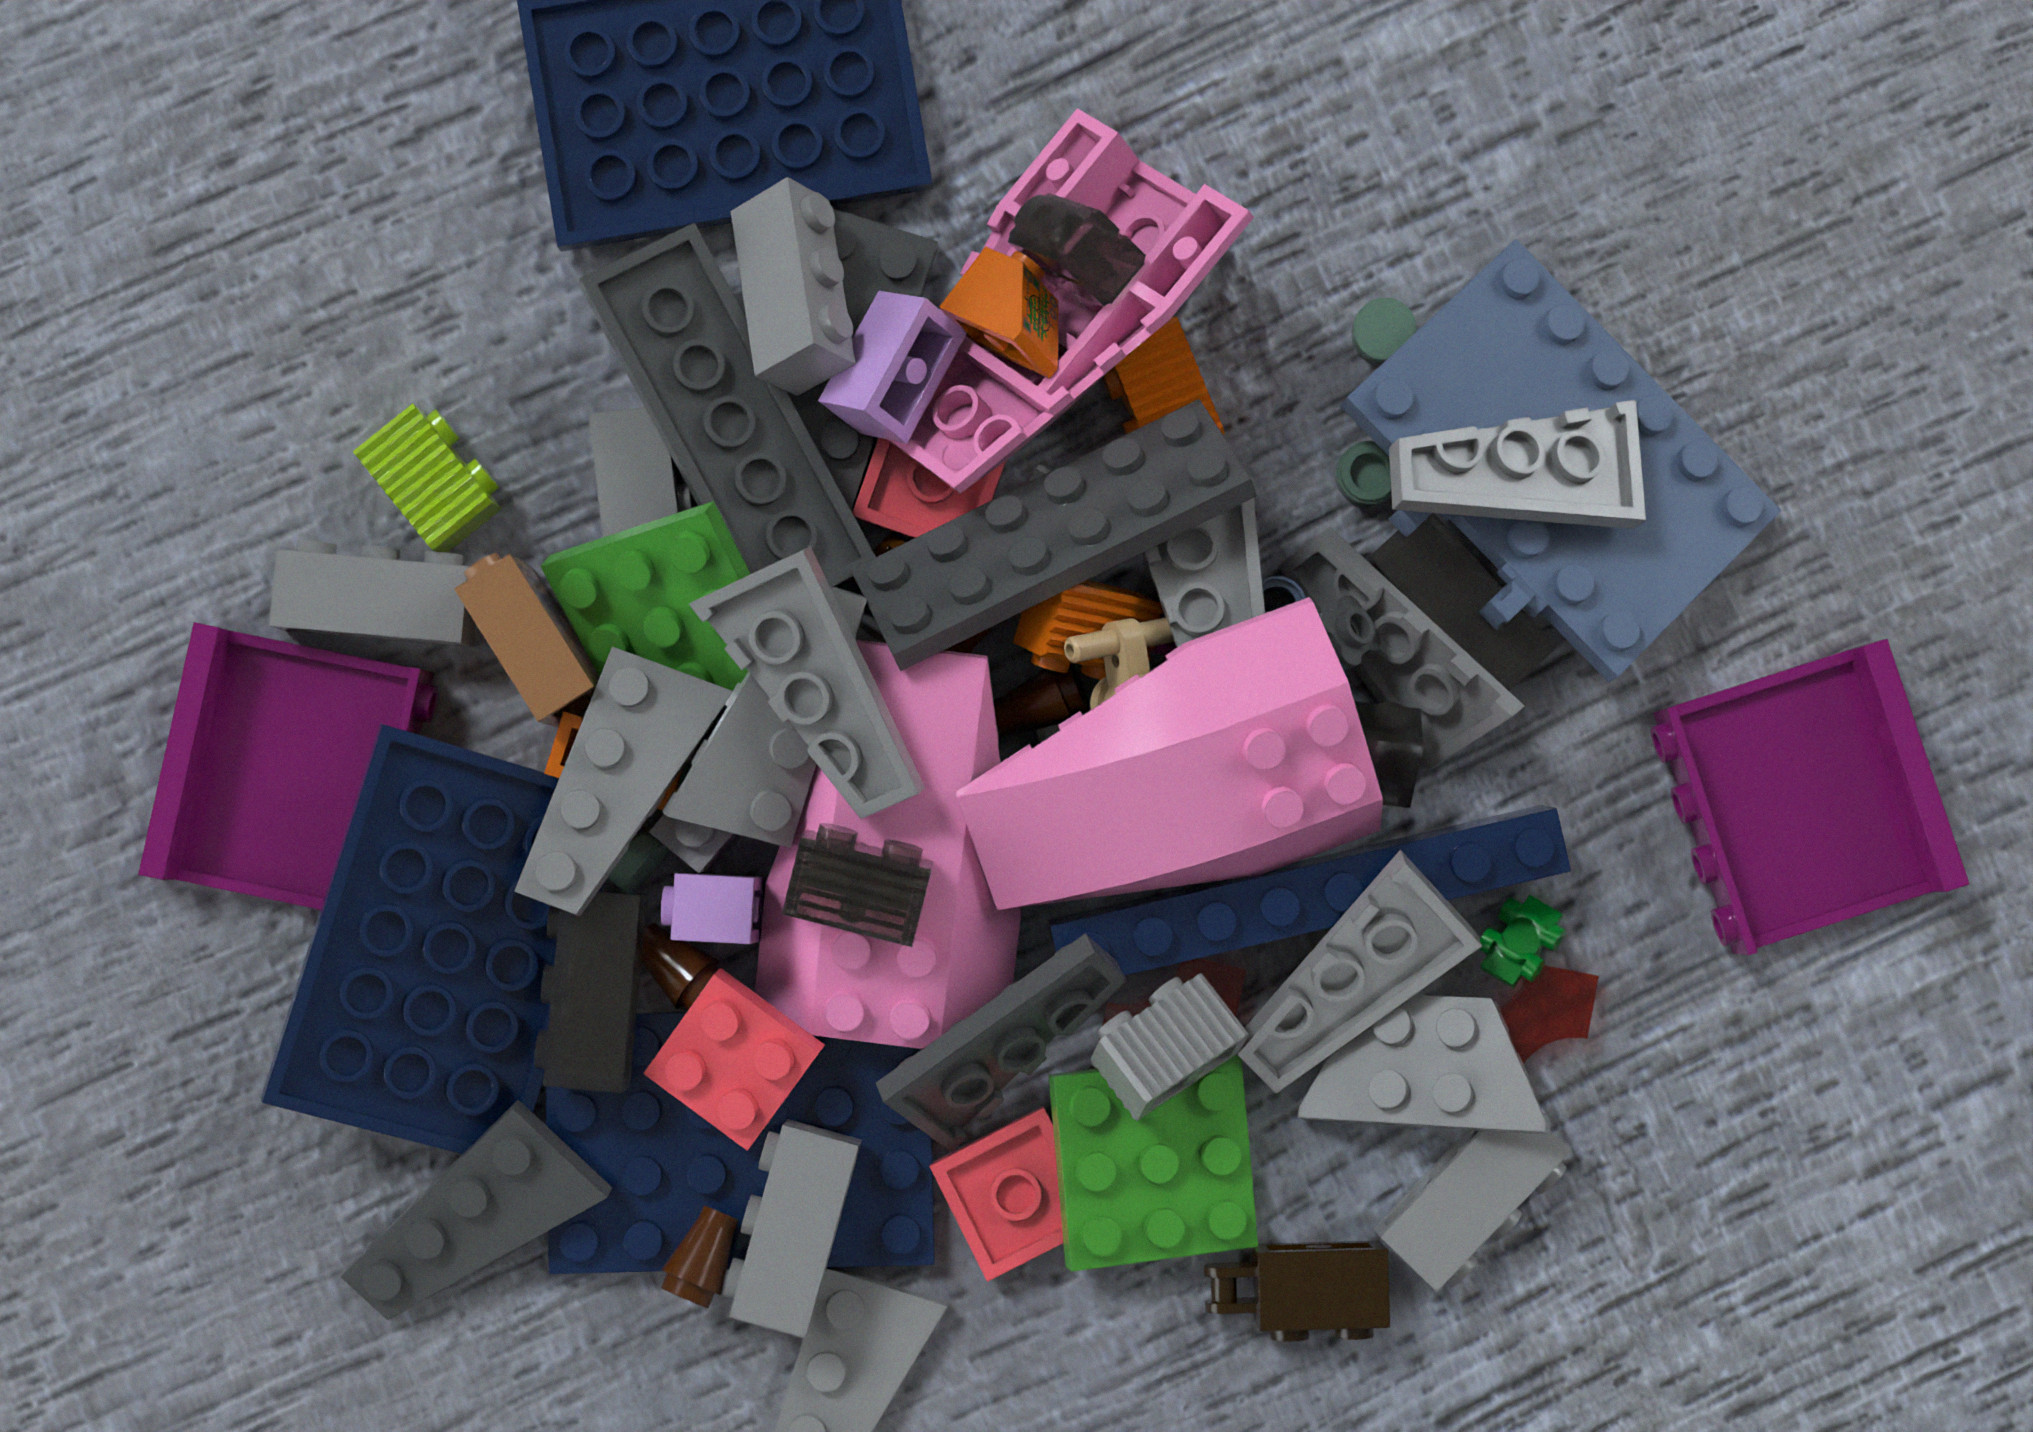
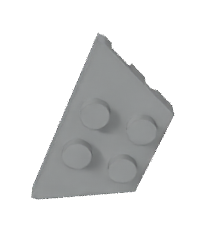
M1412 996L1328 1056L1302 1101L1298 1113V1118L1308 1121L1550 1135V1123L1546 1114L1542 1112L1528 1080L1529 1075L1510 1039L1509 1029L1498 1004L1492 998Z

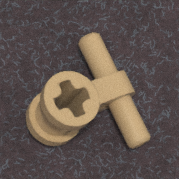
M1166 617L1140 623L1133 618L1108 622L1101 631L1068 637L1064 644V653L1072 663L1104 658L1106 677L1097 683L1092 692L1090 708L1092 710L1115 695L1114 688L1136 674L1141 678L1150 672L1147 654L1148 647L1172 643L1174 639Z

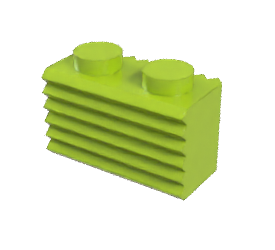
M412 403L357 447L353 453L426 544L435 552L449 553L453 547L459 545L463 539L469 537L473 531L479 529L483 523L499 513L502 508L491 494L500 487L476 458L466 465L452 447L460 437L437 409L426 415L423 410Z

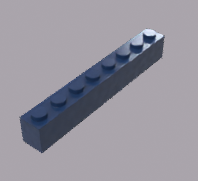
M1538 805L1298 861L1259 876L1203 883L1057 917L1048 921L1056 952L1086 933L1118 962L1125 976L1331 928L1400 849L1446 900L1571 872L1557 808Z

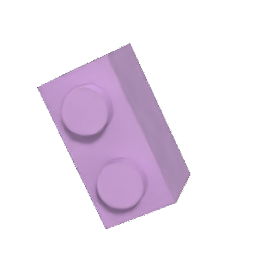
M878 291L852 338L856 364L831 377L818 401L860 434L907 444L967 332L927 298Z
M677 873L674 876V885L664 886L661 924L671 926V940L736 944L758 942L761 935L766 877Z

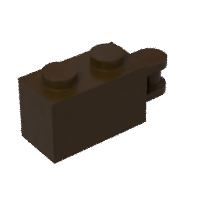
M1380 1240L1258 1244V1247L1252 1248L1253 1262H1224L1204 1265V1276L1211 1277V1299L1205 1301V1312L1213 1314L1254 1313L1255 1323L1259 1331H1270L1271 1340L1284 1342L1308 1340L1309 1330H1335V1338L1362 1340L1373 1338L1374 1328H1390L1388 1249ZM1253 1277L1254 1297L1237 1298L1236 1278Z

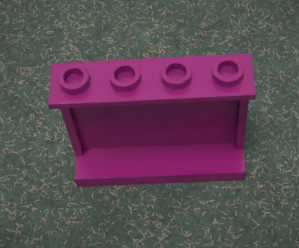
M194 622L138 875L160 880H179L321 910L379 725L383 723L420 735L422 723L431 722L437 706L438 687L431 685L433 672Z
M1888 639L1867 643L1653 712L1657 725L1652 726L1650 729L1652 742L1662 763H1670L1677 784L1670 791L1672 803L1679 820L1683 824L1690 823L1697 847L1691 849L1692 863L1700 882L1703 885L1710 883L1717 908L1711 910L1713 927L1723 946L1730 945L1733 954L1749 956L1758 953L1757 948L1930 892H1948L1970 885Z

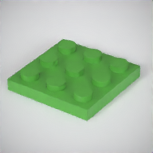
M714 501L551 554L540 566L599 677L612 646L732 691L738 682L742 683L748 673L746 668L741 670L724 648L727 644L708 620L702 622L689 606V603L750 575Z
M1237 1054L1138 1121L1132 1118L1128 1109L1124 1108L1122 1100L1116 1097L1114 1090L1108 1086L1106 1079L1101 1077L1098 1069L1048 1074L1065 1266L1067 1269L1073 1272L1258 1247L1242 1059Z

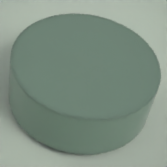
M1377 298L1366 303L1359 310L1352 323L1351 338L1355 349L1363 358L1373 363L1383 364L1417 332V324L1411 310L1401 301L1393 298Z
M1362 441L1352 445L1339 459L1335 470V480L1340 493L1348 501L1359 506H1374L1384 502L1391 496L1389 456L1374 441Z
M650 830L639 833L630 841L628 850L609 875V879L626 894L639 888L653 874L668 852L669 848L649 833Z

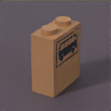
M493 553L467 568L464 574L468 580L454 588L537 722L559 727L563 711L576 715L586 711L600 677L532 566L511 554L501 559L498 553Z

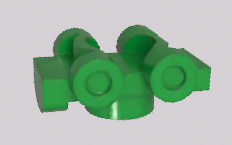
M1529 895L1523 904L1510 897L1498 914V919L1508 924L1502 934L1491 927L1486 929L1480 938L1482 947L1478 950L1487 955L1480 965L1481 970L1514 989L1522 977L1530 982H1533L1538 977L1545 964V960L1539 957L1542 947L1544 946L1554 952L1564 939L1566 930L1558 925L1563 919L1562 913L1532 895Z

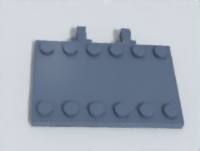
M1517 239L1513 240L1339 405L1389 456V447L1398 438L1471 426L1483 429L1501 426L1507 420L1530 417L1532 421L1556 417L1568 410L1588 407L1589 411L1610 408L1617 402L1636 399L1646 520L1635 529L1439 513L1445 521L1450 519L1499 569L1496 573L1507 583L1479 611L1480 615L1495 630H1498L1505 622L1508 623L1523 607L1533 618L1541 613L1608 683L1618 678L1782 511ZM1397 510L1388 520L1407 537L1432 513Z

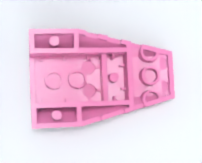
M1077 108L996 206L987 223L992 233L983 247L984 249L986 246L1010 257L1014 251L1021 252L1032 259L1045 272L1041 282L1059 301L1058 369L1049 379L981 348L965 336L908 443L889 441L961 494L1012 457L1057 420L1107 372L1167 323L1252 221L1254 216L1248 209L1206 184L1195 194L1143 163L1137 158L1117 131ZM971 252L960 272L961 276L965 274L980 253Z
M1305 598L1185 642L1165 655L1167 658L1166 662L1140 678L1136 674L1114 688L1116 694L1084 715L1079 711L1059 724L1060 731L1035 747L1028 744L956 791L957 800L997 910L1259 876L1381 831L1383 797L1351 688L1311 598Z
M857 640V645L925 785V789L913 797L860 819L816 764L791 848L780 845L766 882L755 993L813 1036L924 1049L949 1031L954 1024L966 1019L1000 995L1006 987L1013 983L1022 910L1021 907L997 910L955 794L956 791L1001 763L988 656L943 650L900 671L887 643Z

